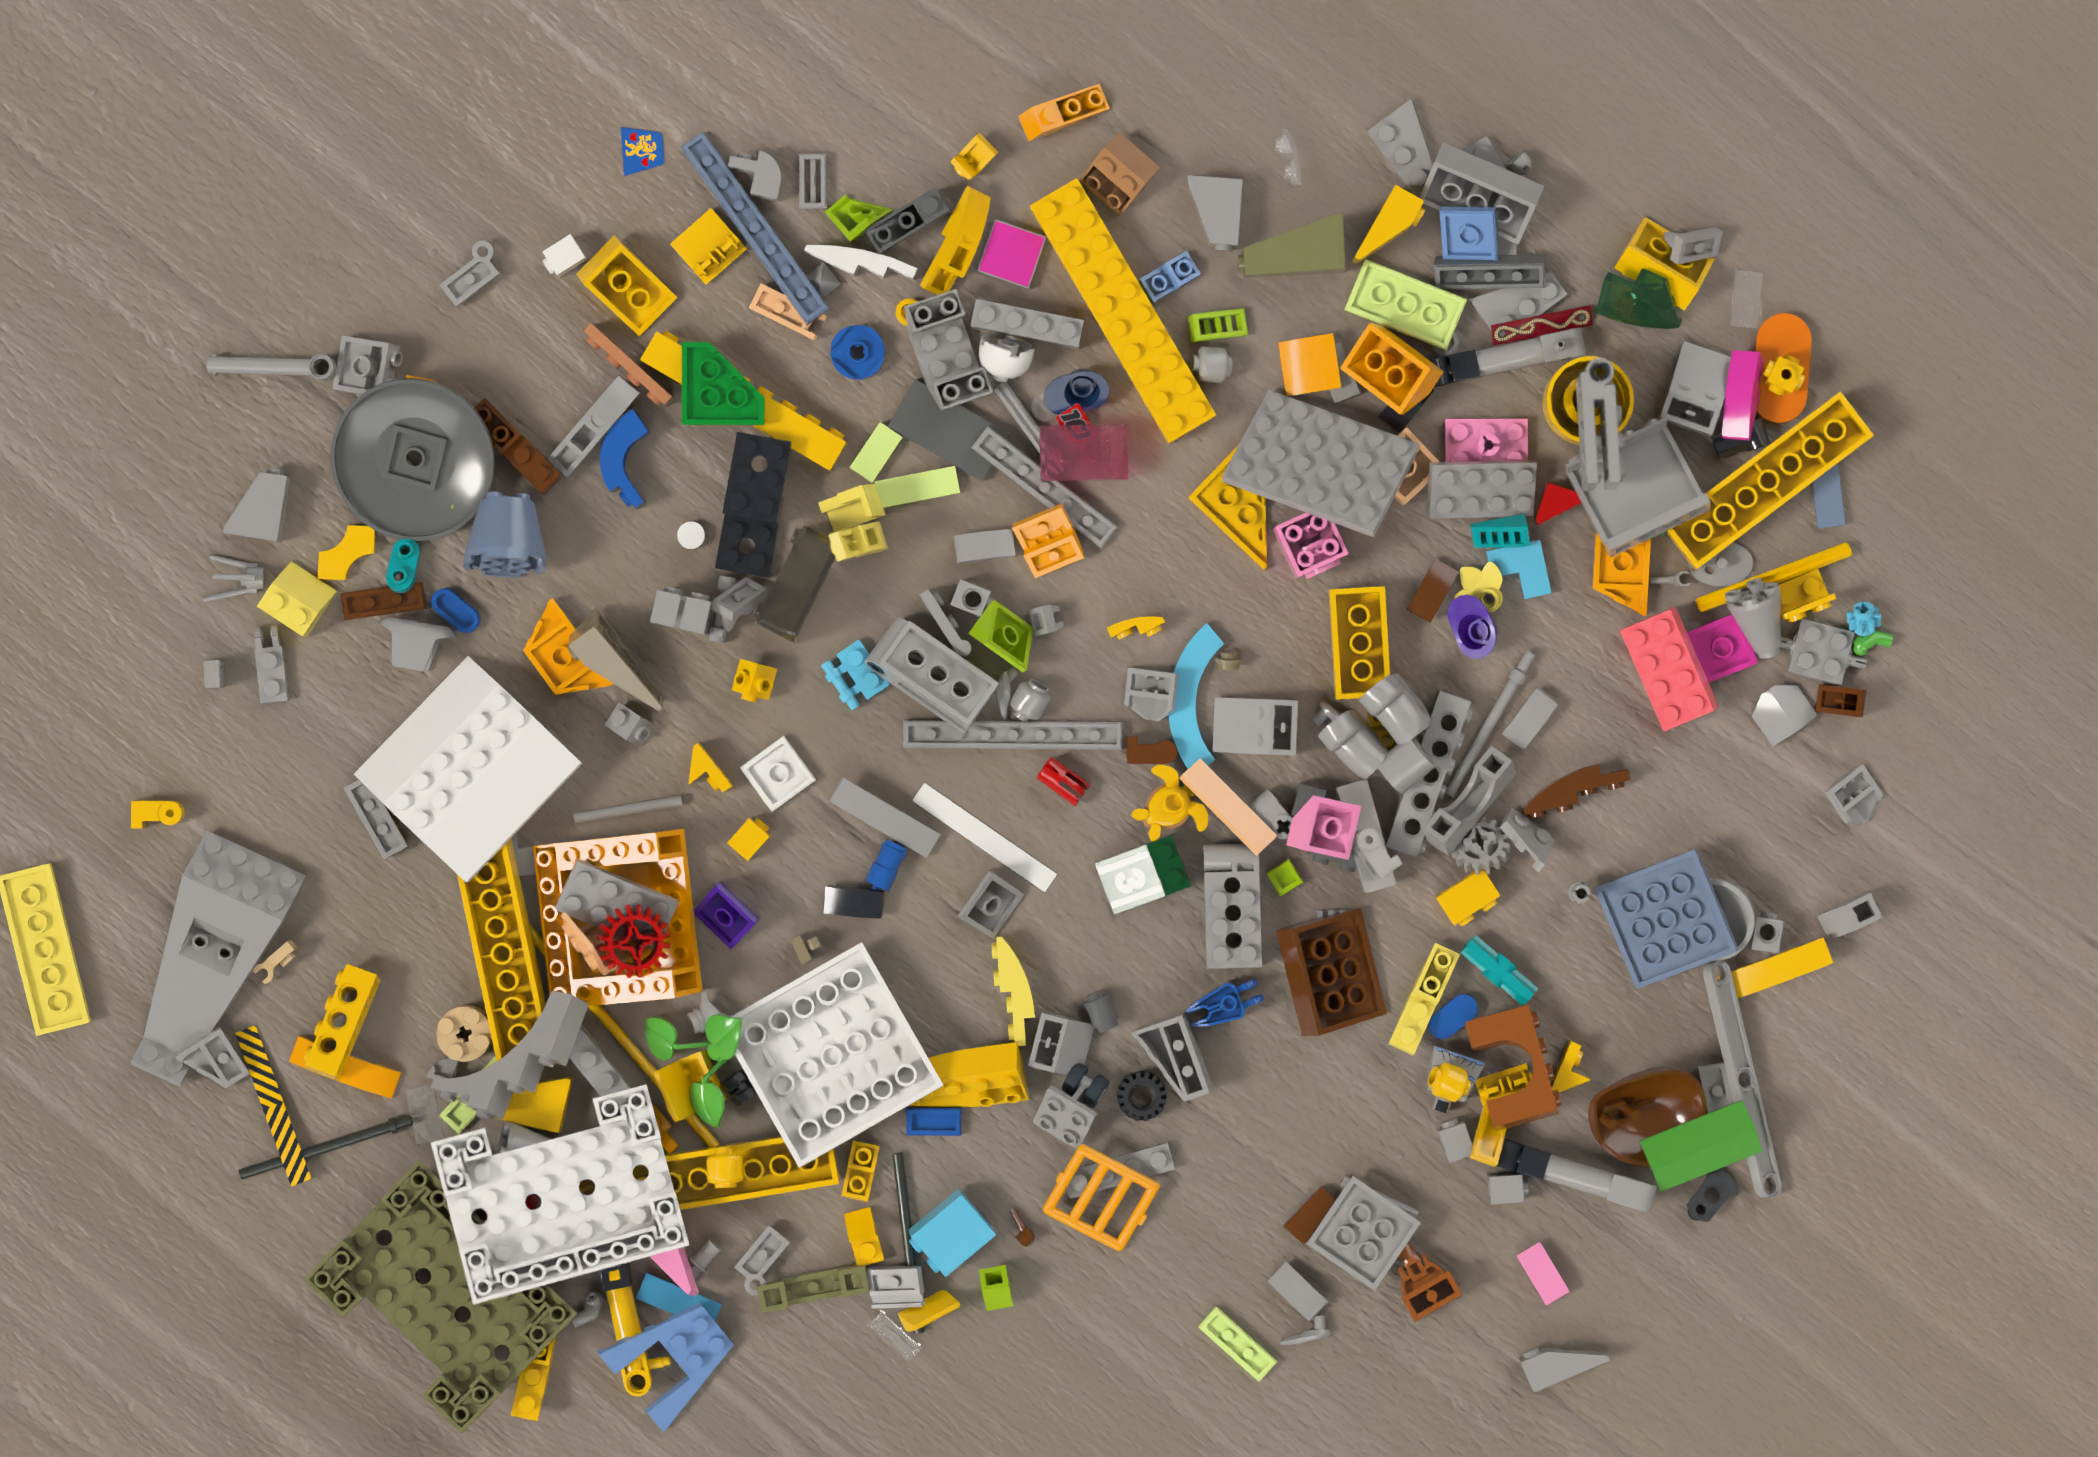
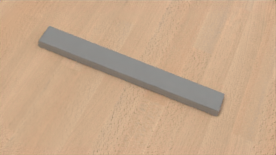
M903 720V748L1122 750V722L974 721L964 735L945 721Z

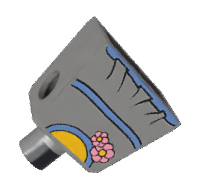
M1433 1045L1428 1077L1432 1068L1443 1062L1464 1068L1468 1073V1080L1471 1081V1087L1468 1094L1462 1096L1458 1101L1465 1102L1485 1063L1481 1060ZM1427 1079L1426 1089H1427L1428 1091H1431V1087L1428 1086V1079ZM1436 1097L1432 1109L1448 1114L1451 1101Z

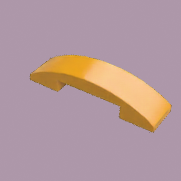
M298 1036L289 1062L309 1070L305 1066L304 1055L308 1046H313L314 1041ZM324 1046L325 1053L334 1051V1049ZM350 1055L339 1082L393 1098L402 1072Z

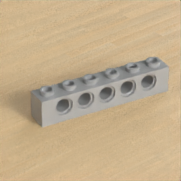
M1442 691L1437 692L1429 715L1431 727L1424 730L1420 745L1437 764L1435 769L1438 776L1432 783H1428L1422 778L1402 794L1385 842L1386 847L1417 857L1419 852L1424 853L1427 839L1424 837L1423 828L1436 813L1433 811L1436 801L1441 802L1447 786L1442 784L1445 775L1450 776L1456 760L1451 758L1454 749L1459 750L1465 734L1460 732L1463 724H1469L1473 713V708L1469 707L1471 701ZM1446 715L1454 717L1456 722L1455 727L1450 731H1445L1441 727V719ZM1436 741L1444 742L1447 748L1446 753L1441 757H1437L1432 753V745ZM1418 793H1425L1428 796L1429 802L1425 808L1419 809L1414 805V797ZM1409 819H1416L1420 825L1418 832L1412 835L1408 834L1405 831V823Z

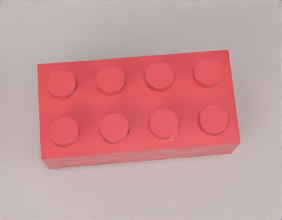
M1676 606L1620 630L1663 731L1703 716L1719 707Z

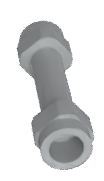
M719 576L717 589L720 590L719 595L734 586L736 578ZM716 612L714 627L710 628L709 641L725 643L727 631L723 627L721 615Z

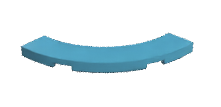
M1207 623L1189 641L1173 672L1178 674L1175 709L1169 714V724L1177 751L1188 769L1199 759L1207 766L1215 760L1203 742L1196 718V695L1200 678L1210 659L1224 645L1223 641Z

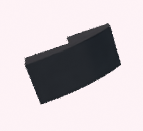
M828 885L825 887L824 913L880 919L883 917L884 891L862 887L854 889Z

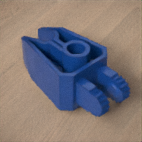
M1256 978L1237 986L1226 981L1198 998L1186 1009L1187 1014L1201 1008H1206L1208 1014L1192 1022V1026H1211L1241 1019L1245 1013V1008L1264 1001V997L1261 994L1252 996L1250 999L1242 1002L1238 994L1241 991L1252 989L1258 985Z

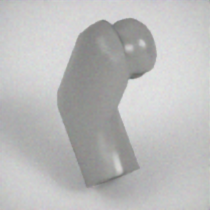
M592 1291L586 1295L584 1310L577 1312V1315L572 1319L575 1328L596 1320L600 1316L603 1298L599 1293Z

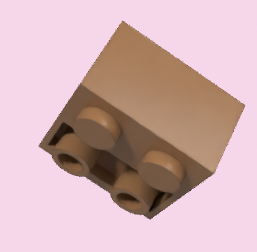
M1119 132L1102 149L1079 181L1121 216L1161 168Z

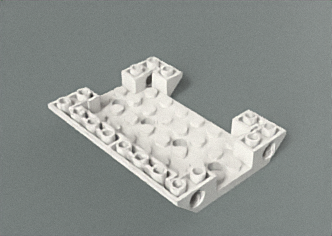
M647 1084L594 1098L593 1102L600 1127L504 1153L492 1155L485 1128L431 1142L473 1304L689 1246ZM637 1165H644L648 1168L649 1175L643 1181H638L633 1177L632 1171ZM585 1179L592 1180L595 1184V1191L591 1195H583L579 1191L581 1181ZM537 1194L540 1196L542 1203L537 1210H530L526 1207L525 1200L528 1195ZM478 1208L484 1209L488 1214L487 1221L482 1225L475 1224L471 1218L472 1212Z

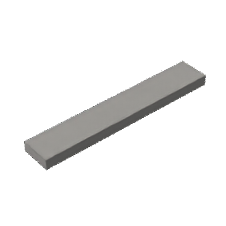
M989 426L986 427L971 448L1048 508L1062 503L1073 527L1098 547L1102 548L1118 526Z

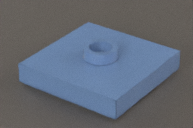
M1441 206L1440 223L1443 259L1498 260L1496 207Z

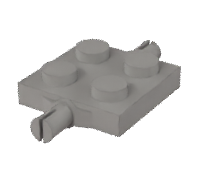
M1802 618L1799 621L1797 633L1792 639L1781 636L1780 647L1789 650L1790 661L1787 672L1841 686L1846 669L1852 666L1865 670L1867 659L1852 655L1851 645L1855 632Z

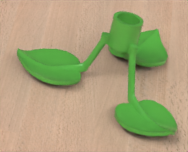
M721 1014L712 1015L707 1019L705 1027L706 1036L709 1041L687 1044L675 1043L677 1031L669 1021L660 1017L648 1018L645 1021L646 1039L651 1052L658 1059L665 1061L673 1058L674 1049L680 1050L708 1046L709 1057L718 1061L702 1078V1083L695 1082L691 1085L690 1101L694 1111L704 1122L714 1127H720L725 1109L724 1097L719 1087L712 1082H708V1079L722 1065L726 1064V1060L731 1059L735 1055L741 1036L742 1018L728 1017Z

